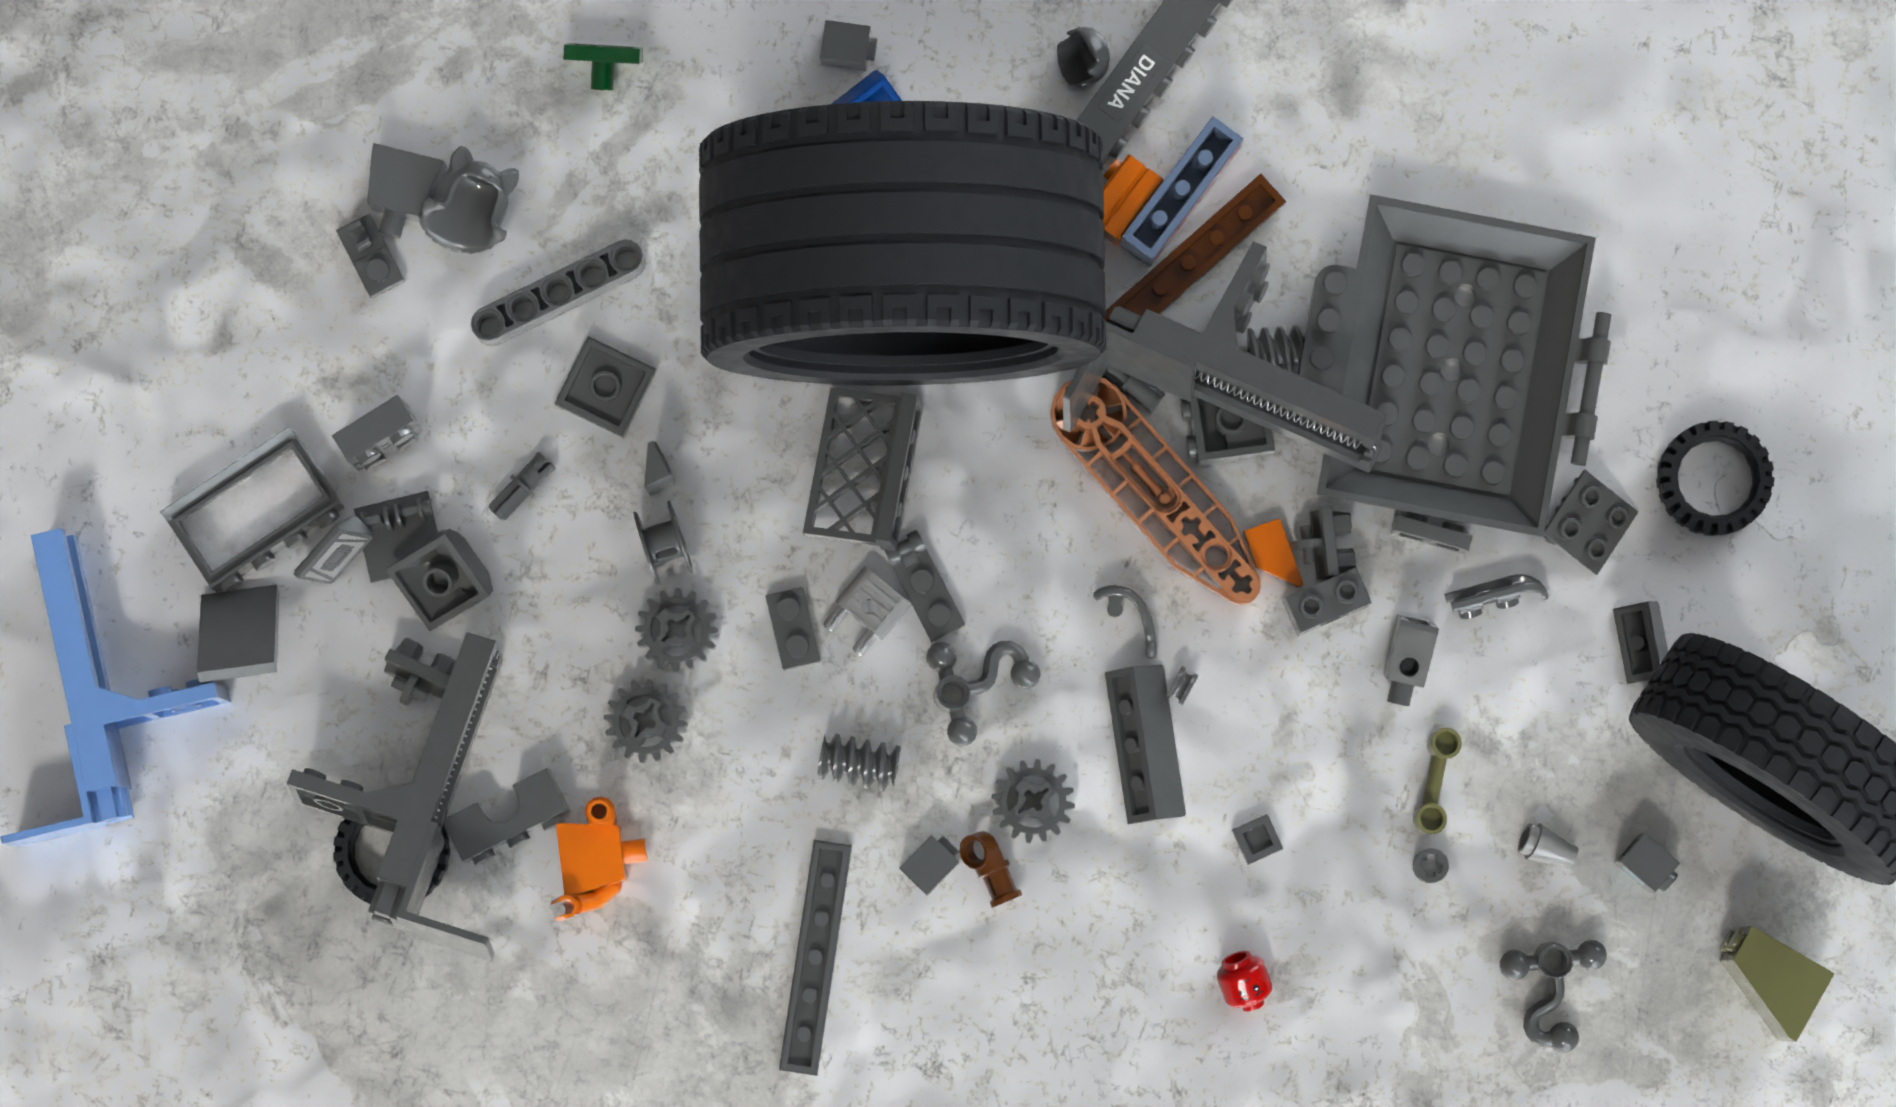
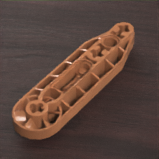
M1101 378L1098 383L1101 386L1097 396L1092 394L1086 405L1088 410H1090V406L1097 409L1095 414L1096 421L1090 423L1088 418L1087 422H1084L1080 419V416L1072 432L1064 430L1063 420L1059 419H1063V396L1072 380L1063 384L1054 396L1050 411L1052 428L1062 444L1173 569L1232 604L1242 606L1253 602L1260 592V578L1229 512L1124 394L1105 378ZM1121 405V411L1106 414V407ZM1126 407L1137 418L1127 428L1124 426L1127 418ZM1140 423L1162 446L1153 456L1149 454L1131 433ZM1102 426L1113 437L1112 439L1108 440L1099 431ZM1082 432L1084 434L1081 443L1077 445L1080 433ZM1121 436L1125 443L1111 454L1107 447L1113 445ZM1131 448L1168 488L1164 493H1162L1164 490L1161 486L1157 485L1143 469L1144 467L1139 462L1135 463L1127 454ZM1077 451L1083 453L1097 452V454L1086 462ZM1165 452L1188 475L1178 485L1156 461ZM1123 457L1132 467L1130 470L1139 477L1155 498L1158 496L1154 502L1117 460ZM1100 458L1123 481L1113 491L1091 468ZM1191 480L1213 504L1204 513L1181 490ZM1126 486L1148 509L1140 519H1137L1116 496ZM1215 509H1218L1229 522L1235 536L1230 542L1207 519ZM1151 515L1157 519L1174 539L1164 549L1141 524ZM1185 520L1189 524L1196 521L1199 524L1196 532L1202 540H1204L1207 534L1212 537V539L1203 544L1199 552L1194 549L1198 545L1199 540L1191 533L1186 536L1182 534L1184 528L1182 521ZM1236 542H1238L1245 560L1232 547ZM1178 543L1197 564L1199 569L1195 573H1191L1178 565L1167 552ZM1216 547L1223 550L1226 555L1225 564L1220 567L1208 564L1205 559V553L1208 549ZM1232 563L1237 565V568L1232 572L1233 575L1240 581L1245 578L1249 580L1250 584L1247 587L1249 594L1243 591L1236 594L1232 590L1235 581L1229 574L1225 580L1219 577L1229 569ZM1204 572L1215 586L1201 579L1198 575Z

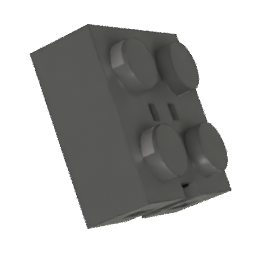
M396 395L331 436L351 465L358 471L363 468L366 471H370L381 465L386 460L384 455L396 447L399 451H402L418 441L417 434L421 433L423 429L409 406Z

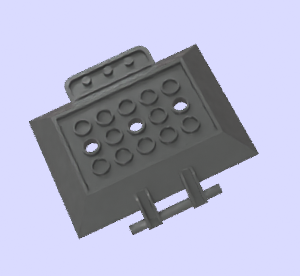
M1370 194L1357 269L1330 265L1323 268L1315 278L1298 375L1386 413V423L1381 435L1383 446L1369 473L1324 454L1316 495L1544 538L1561 438L1574 439L1570 463L1586 466L1590 440L1595 438L1598 421L1595 409L1603 365H1607L1611 341L1607 339L1612 315L1605 312H1596L1592 337L1579 338L1596 237ZM1465 286L1472 290L1474 294L1472 305L1461 306L1455 301L1454 291L1457 287ZM1452 360L1459 364L1461 376L1458 380L1450 381L1443 377L1441 365L1444 361ZM1574 363L1587 364L1580 410L1577 413H1566ZM1437 434L1447 440L1448 450L1444 455H1435L1429 450L1428 440L1430 436Z

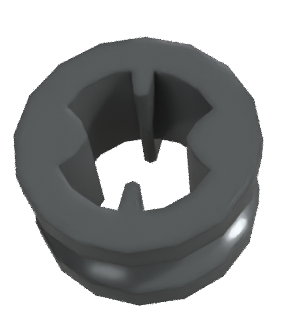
M1181 666L1166 697L1171 698L1175 696L1179 700L1178 703L1183 705L1199 675L1196 673L1189 675L1186 673V668Z
M1435 848L1420 851L1413 860L1415 876L1425 883H1436L1442 880L1449 870V862L1446 855ZM1427 855L1435 856V863L1441 864L1440 872H1433L1434 877L1426 876V869L1420 867L1422 858L1428 860Z

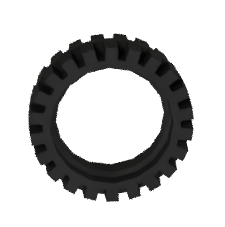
M1727 421L1699 423L1684 430L1675 437L1661 456L1662 458L1657 469L1658 478L1656 479L1657 488L1660 491V501L1665 504V510L1669 516H1673L1677 520L1676 523L1680 526H1685L1689 528V531L1696 534L1702 533L1705 536L1730 534L1752 523L1766 508L1765 506L1771 498V490L1774 486V477H1772L1773 463L1768 459L1769 452L1766 447H1762L1759 443L1761 440L1756 435L1749 434L1748 429L1742 426L1737 427L1734 423ZM1721 442L1731 445L1744 455L1751 468L1752 486L1748 498L1739 509L1727 515L1712 516L1697 511L1686 502L1679 488L1678 471L1682 459L1690 449L1701 443Z
M344 819L337 828L338 833L333 843L335 846L333 859L336 863V871L348 890L362 901L371 904L377 885L370 883L364 877L355 860V842L365 825ZM444 824L441 833L445 844L425 898L439 886L449 865L450 840Z

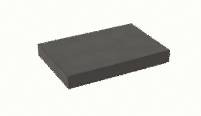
M277 584L201 595L197 659L199 682L277 672L279 591Z

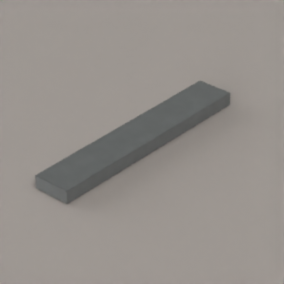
M820 840L813 841L779 1070L818 1076L852 845Z

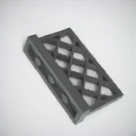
M830 387L803 528L804 536L879 546L881 550H897L923 404L918 395L902 393V396ZM838 399L855 401L861 409L843 423L836 415ZM861 402H867L870 404L864 407ZM880 405L895 406L893 419L879 428L869 413ZM866 416L876 431L857 444L847 429ZM835 420L839 426L833 430ZM889 430H891V431H890L889 440H888L887 437H886L884 434H885L886 432H888ZM844 432L854 447L835 459L829 451L830 441ZM881 437L888 446L887 452L884 457L872 464L863 452V449ZM859 453L869 467L850 480L840 465ZM828 456L832 462L826 466ZM884 466L881 476L877 470ZM837 468L847 483L828 496L822 488L823 478ZM874 473L881 482L878 493L865 500L855 486ZM852 489L862 504L846 516H843L833 502ZM820 493H822L825 499L819 503ZM877 503L876 511L874 513V511L871 509V506ZM829 505L840 518L839 521L827 529L814 527L816 514ZM867 510L874 519L871 534L854 532L849 522ZM845 526L848 531H841L839 529Z

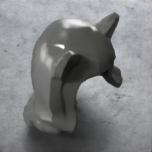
M458 147L451 155L447 172L438 183L435 200L426 198L421 204V212L418 214L422 229L425 230V234L432 238V241L439 244V246L450 248L454 252L461 251V253H468L470 255L491 249L494 245L504 241L507 231L499 226L507 214L508 196L517 186L519 170L509 168L499 172L486 162L475 161L466 147Z

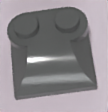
M450 528L438 532L431 540L386 568L389 576L429 631L489 597L494 591L490 574L466 539L460 533Z

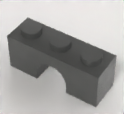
M546 768L512 785L519 800V808L516 815L506 823L498 824L492 822L480 803H475L445 818L444 824L463 862L472 860L474 865L481 864L496 856L494 849L506 843L509 848H513L530 839L528 832L540 826L543 827L544 831L556 827V824L565 822L563 815L571 811L550 769Z

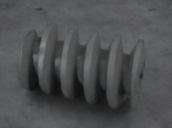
M1297 325L1291 327L1289 337H1287L1284 328L1278 326L1273 338L1267 327L1261 328L1258 338H1256L1252 328H1247V353L1278 367L1280 364H1284L1287 371L1293 372L1295 363L1300 364L1304 336Z
M836 733L830 743L826 742V735H824L817 770L818 779L824 780L828 772L832 771L833 782L839 783L846 773L850 786H854L861 776L864 788L869 789L876 779L879 791L884 792L890 782H892L894 787L901 746L896 745L891 755H888L886 743L883 742L873 752L871 741L868 739L865 740L860 749H857L856 739L853 736L850 737L845 746H842L840 734Z

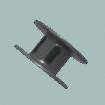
M670 500L667 501L671 520L644 529L638 513L633 512L642 546L657 585L660 584L656 565L684 557L688 571L691 574L694 573Z

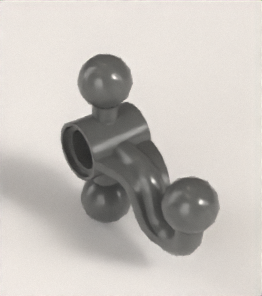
M1008 640L993 644L986 652L981 677L969 682L960 676L954 675L952 667L955 665L957 658L956 652L950 644L937 642L928 649L926 654L927 663L930 668L938 672L940 679L933 693L934 702L941 711L950 714L951 722L948 724L947 735L955 745L967 746L976 739L977 726L971 718L966 717L964 706L970 697L988 691L995 684L999 661L1003 656H1010L1014 660L1015 664L1012 666L1010 674L1013 683L1017 687L1030 689L1039 682L1041 673L1038 664L1029 659L1025 649L1018 643ZM953 684L960 688L962 692L961 701L957 704L947 703L942 697L943 686Z
M1587 940L1579 945L1578 949L1569 950L1567 947L1556 942H1546L1536 949L1534 955L1527 956L1520 950H1510L1502 956L1499 967L1501 973L1509 980L1517 981L1523 979L1529 971L1538 970L1541 974L1548 976V996L1532 1005L1524 1016L1523 1028L1526 1036L1532 1043L1541 1047H1552L1561 1053L1570 1052L1577 1046L1579 1034L1574 1025L1568 1022H1560L1555 1024L1550 1031L1545 1032L1539 1028V1020L1554 1011L1561 1004L1565 992L1563 977L1571 971L1573 965H1581L1582 968L1587 970H1597L1605 964L1607 952L1601 942ZM1557 949L1562 955V964L1557 970L1549 971L1545 967L1544 957L1550 950Z

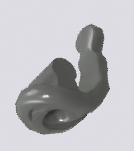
M1108 585L1097 589L1093 593L1094 599L1099 601L1108 596L1109 605L1107 611L1112 617H1118L1122 614L1123 606L1121 603L1123 597L1129 599L1136 606L1144 627L1146 655L1150 659L1157 656L1155 628L1151 614L1142 598L1134 590L1124 586Z

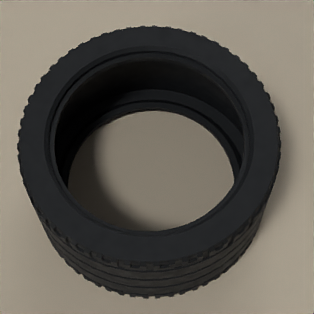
M875 101L809 106L755 115L715 129L700 143L699 173L701 176L699 180V221L701 224L699 241L700 272L702 274L700 278V320L703 324L700 327L701 355L711 365L737 374L783 381L843 385H933L997 381L1066 371L1095 361L1106 350V321L1103 319L1106 314L1105 272L1103 271L1105 267L1104 223L1102 221L1104 219L1103 142L1100 136L1089 126L1057 114L1012 106L947 101Z

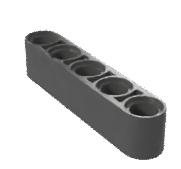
M624 239L617 241L480 308L472 316V331L481 343L487 346L500 345L637 278L645 269L646 261L639 245L632 240ZM626 251L636 253L637 261L632 267L622 268L618 266L617 259L620 254ZM599 268L603 271L600 282L594 285H588L583 282V275L588 269ZM558 284L567 286L569 289L568 295L564 300L556 302L549 299V292L552 287ZM530 301L534 304L533 313L524 319L516 317V306L520 302ZM488 318H496L500 323L499 329L492 335H484L480 330L481 324Z

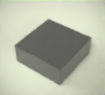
M1268 814L1232 829V833L1247 865L1283 849Z

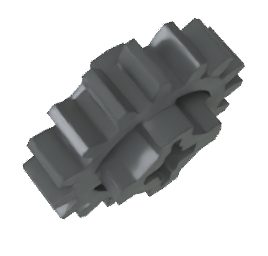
M676 588L674 597L669 598L664 590L660 591L661 601L656 603L649 598L647 600L651 608L649 613L645 611H639L638 613L645 620L644 625L635 626V631L644 634L645 638L639 640L637 644L639 648H650L645 655L648 661L656 656L659 657L658 668L662 670L668 662L672 663L674 672H679L681 663H685L690 670H693V659L698 657L701 661L706 662L708 659L703 653L705 648L714 650L716 648V645L709 638L719 634L718 628L710 627V623L717 619L715 613L705 614L704 611L709 605L707 600H703L699 604L695 603L696 592L691 591L687 598H683L681 589ZM673 605L689 607L683 613H670L666 608ZM655 618H657L661 623L660 635L653 641L652 625ZM701 619L703 633L698 643L694 638V626ZM672 622H675L677 625L683 622L686 623L683 627L685 632L683 638L680 639L676 635L671 639L668 637L672 632L669 628ZM672 647H684L689 653L674 656L665 652L669 651Z
M647 679L645 688H640L636 681H632L631 692L627 693L622 688L617 690L621 697L619 702L609 700L608 704L615 710L613 714L604 715V720L613 723V727L606 730L605 733L606 736H616L618 738L612 745L615 750L623 746L626 747L625 758L630 759L634 753H638L639 762L645 763L647 755L652 754L655 761L659 762L661 761L660 752L665 749L671 755L675 753L671 746L673 741L683 743L684 738L678 734V730L687 728L688 723L679 720V716L687 712L685 706H675L680 697L677 693H673L670 696L665 695L668 688L666 684L662 683L655 690L651 679ZM650 696L646 704L636 707L628 704L635 698ZM664 703L668 706L671 713V726L664 723L661 716ZM649 711H652L651 718L656 722L653 728L646 727L643 731H639L641 724L637 721V717L639 715L646 716ZM621 716L629 721L631 727L628 740L621 729ZM657 735L664 738L663 741L654 746L641 747L648 738Z
M1039 759L1035 760L1033 768H1028L1025 761L1022 760L1020 761V771L1017 773L1010 767L1006 769L1009 777L1007 782L997 779L996 784L1002 788V792L992 794L991 799L999 801L1000 807L995 808L992 812L993 815L1003 814L1005 819L999 825L1001 829L1009 825L1014 828L1011 835L1013 839L1022 832L1025 833L1026 843H1031L1035 834L1039 835L1042 842H1046L1047 831L1051 830L1057 836L1061 833L1057 825L1059 821L1069 824L1071 819L1064 814L1065 809H1074L1075 804L1066 801V796L1072 794L1074 790L1071 787L1063 788L1062 783L1066 780L1067 776L1062 774L1056 778L1053 775L1054 764L1043 770L1041 769ZM1040 776L1048 781L1041 786L1031 785L1023 777ZM1013 787L1018 794V802L1009 811L1007 796L1010 788ZM1048 790L1040 801L1041 810L1036 811L1032 807L1018 813L1026 802L1025 793L1030 792L1032 795H1036ZM1058 792L1059 808L1054 817L1048 809L1049 798ZM1024 817L1037 818L1043 826L1027 827L1018 822Z

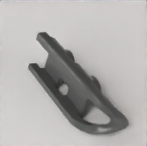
M1516 574L1444 594L1446 603L1450 602L1452 611L1458 610L1461 619H1471L1481 615V608L1486 604L1496 602V607L1499 609L1516 606L1519 604L1518 598H1520V593L1523 592L1538 593L1544 600L1548 599L1549 594L1545 586L1536 578L1529 575Z

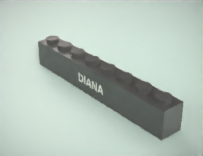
M1164 0L1076 120L1089 126L1100 136L1103 142V166L1110 156L1115 159L1119 157L1129 142L1125 138L1126 134L1132 126H1135L1137 129L1141 127L1151 112L1147 108L1148 104L1155 95L1160 99L1163 97L1173 82V79L1169 77L1177 65L1184 68L1195 52V49L1191 47L1199 35L1206 38L1218 20L1213 17L1221 5L1227 8L1233 0ZM1105 169L1102 170L1103 177H1104V174L1106 173V170H1105Z

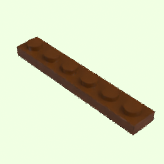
M1259 174L1106 310L1103 319L1108 322L1113 309L1118 306L1143 316L1146 309L1159 315L1162 314L1286 204V200L1262 174Z

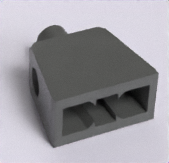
M373 143L367 204L372 210L383 213L378 233L400 239L406 219L419 222L418 214L421 212V204L426 198L435 199L438 183L448 170L444 160Z
M1397 614L1383 674L1386 679L1392 680L1387 698L1388 702L1410 706L1414 686L1424 688L1439 631L1435 623ZM1405 658L1415 659L1413 669L1409 671L1401 670L1402 660Z

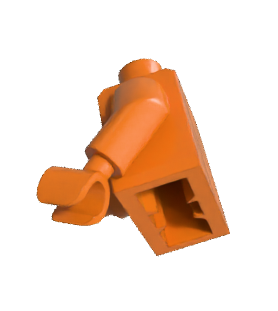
M596 797L586 804L585 815L588 824H556L564 895L552 900L551 905L559 902L565 907V914L555 917L557 921H563L575 914L600 909L620 892L622 882L628 880L626 864L648 861L645 838L623 841L622 828L617 825L615 806L608 798Z

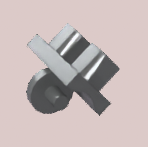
M1332 506L1320 507L1319 510L1309 512L1311 525L1300 526L1302 540L1291 542L1292 551H1303L1304 564L1315 563L1317 580H1327L1340 575L1339 573L1356 568L1353 548L1337 549L1335 538L1336 535L1351 533V514L1332 511Z
M405 638L396 650L389 649L385 656L386 666L384 673L394 677L391 687L402 691L400 703L406 706L410 704L413 697L426 702L429 695L432 694L442 699L455 665V659L445 654L437 653L431 666L425 665L418 661L423 653V646L409 638Z

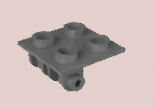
M1583 470L1580 476L1573 481L1574 485L1567 496L1561 499V505L1556 507L1555 514L1546 526L1544 538H1541L1553 546L1555 544L1558 545L1592 573L1598 575L1638 514V511L1588 471Z
M428 491L354 509L355 516L373 533V539L363 549L371 583L390 579L391 577L386 571L387 567L428 542L438 533Z

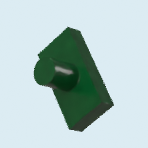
M567 43L564 44L563 60L592 61L591 89L613 90L614 63H642L643 47Z

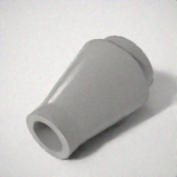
M1529 823L1523 830L1518 843V852L1524 854L1525 859L1561 865L1569 869L1575 863L1579 851L1578 847L1571 845L1541 823L1537 826Z

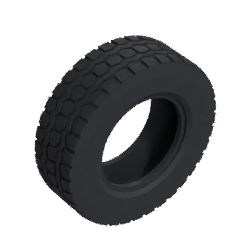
M1695 633L1681 635L1667 652L1661 664L1648 681V685L1643 689L1640 697L1631 709L1629 722L1635 732L1639 734L1646 744L1650 745L1649 747L1663 757L1679 773L1732 811L1737 812L1740 816L1759 826L1767 833L1806 853V855L1848 875L1879 885L1893 884L1896 881V743L1843 704L1838 703L1829 695L1812 687L1811 684L1788 673L1779 666L1767 662L1751 652H1746L1742 648L1730 643L1727 644L1713 637L1710 638L1701 634L1696 635Z

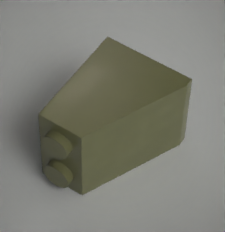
M1754 926L1738 927L1736 931L1730 930L1720 946V950L1724 952L1720 962L1773 1035L1781 1041L1797 1042L1835 973Z

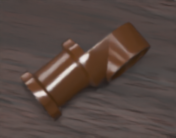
M980 831L962 839L959 849L961 859L969 868L975 869L978 878H983L992 899L990 901L992 908L1023 895L1020 889H1016L1008 870L1010 866L1008 859L1004 860L996 840L990 833ZM975 841L981 843L984 848L983 860L979 859L974 853L973 846Z

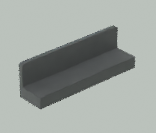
M1163 665L1132 666L1105 672L1127 824L1185 816L1186 810L1169 699L1166 697L1167 686Z

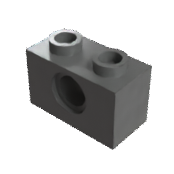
M1357 567L1289 595L1282 601L1297 637L1367 608L1372 603Z

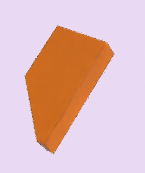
M1280 518L1243 531L1257 569L1282 579L1297 588L1304 585Z

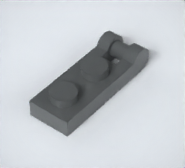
M917 530L907 534V539L897 544L896 551L884 550L931 643L965 626ZM915 552L920 562L906 568L901 558Z

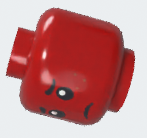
M1239 951L1225 957L1221 962L1222 966L1217 971V981L1225 1002L1233 1008H1242L1245 1012L1254 1011L1262 1007L1265 1003L1264 999L1272 992V982L1263 959L1257 955H1251L1249 951Z

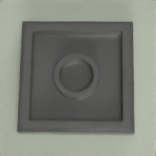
M588 336L554 404L624 439L657 369Z

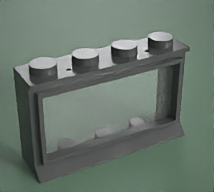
M287 427L161 510L160 513L209 584L210 589L216 592L223 589L224 592H228L244 581L242 575L255 568L256 571H260L276 560L274 554L286 546L291 550L308 539L306 533L319 525L322 529L335 522L340 517L338 512L345 508V506L296 432Z

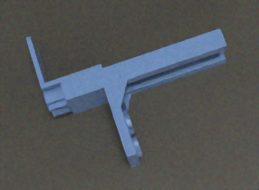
M62 528L33 534L31 539L71 724L64 725L83 817L0 836L3 845L25 846L135 818L129 789H132L119 729L231 703L228 687L218 684L216 681L199 682V679L186 682L187 688L182 690H171L170 686L148 691L149 697L140 700L110 690L78 538L73 534L66 536V532Z

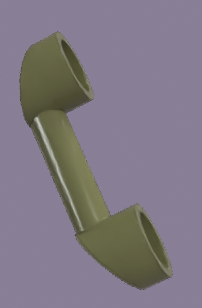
M1451 728L1437 729L1427 740V750L1432 758L1423 804L1414 810L1413 822L1420 832L1428 835L1441 832L1447 823L1446 812L1438 805L1447 759L1456 756L1462 746L1460 735Z

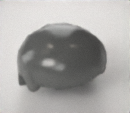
M1078 27L1067 31V35L1070 36L1057 45V59L1062 76L1070 86L1077 88L1096 83L1103 78L1109 67L1110 51L1105 38L1094 28Z

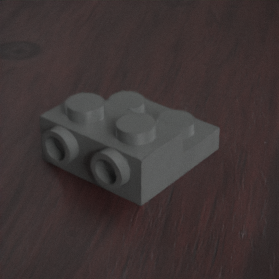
M1195 396L1191 402L1180 399L1183 422L1190 421L1192 435L1186 436L1187 453L1189 459L1196 458L1197 467L1231 463L1239 458L1275 453L1272 430Z

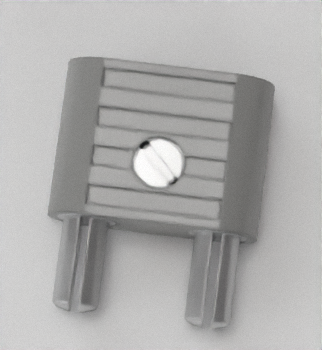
M864 566L835 601L838 606L825 620L823 625L827 628L841 610L844 609L828 628V631L834 632L848 614L852 615L868 629L854 645L853 651L855 653L873 633L872 637L857 654L863 656L878 638L883 640L911 607V604L874 572Z

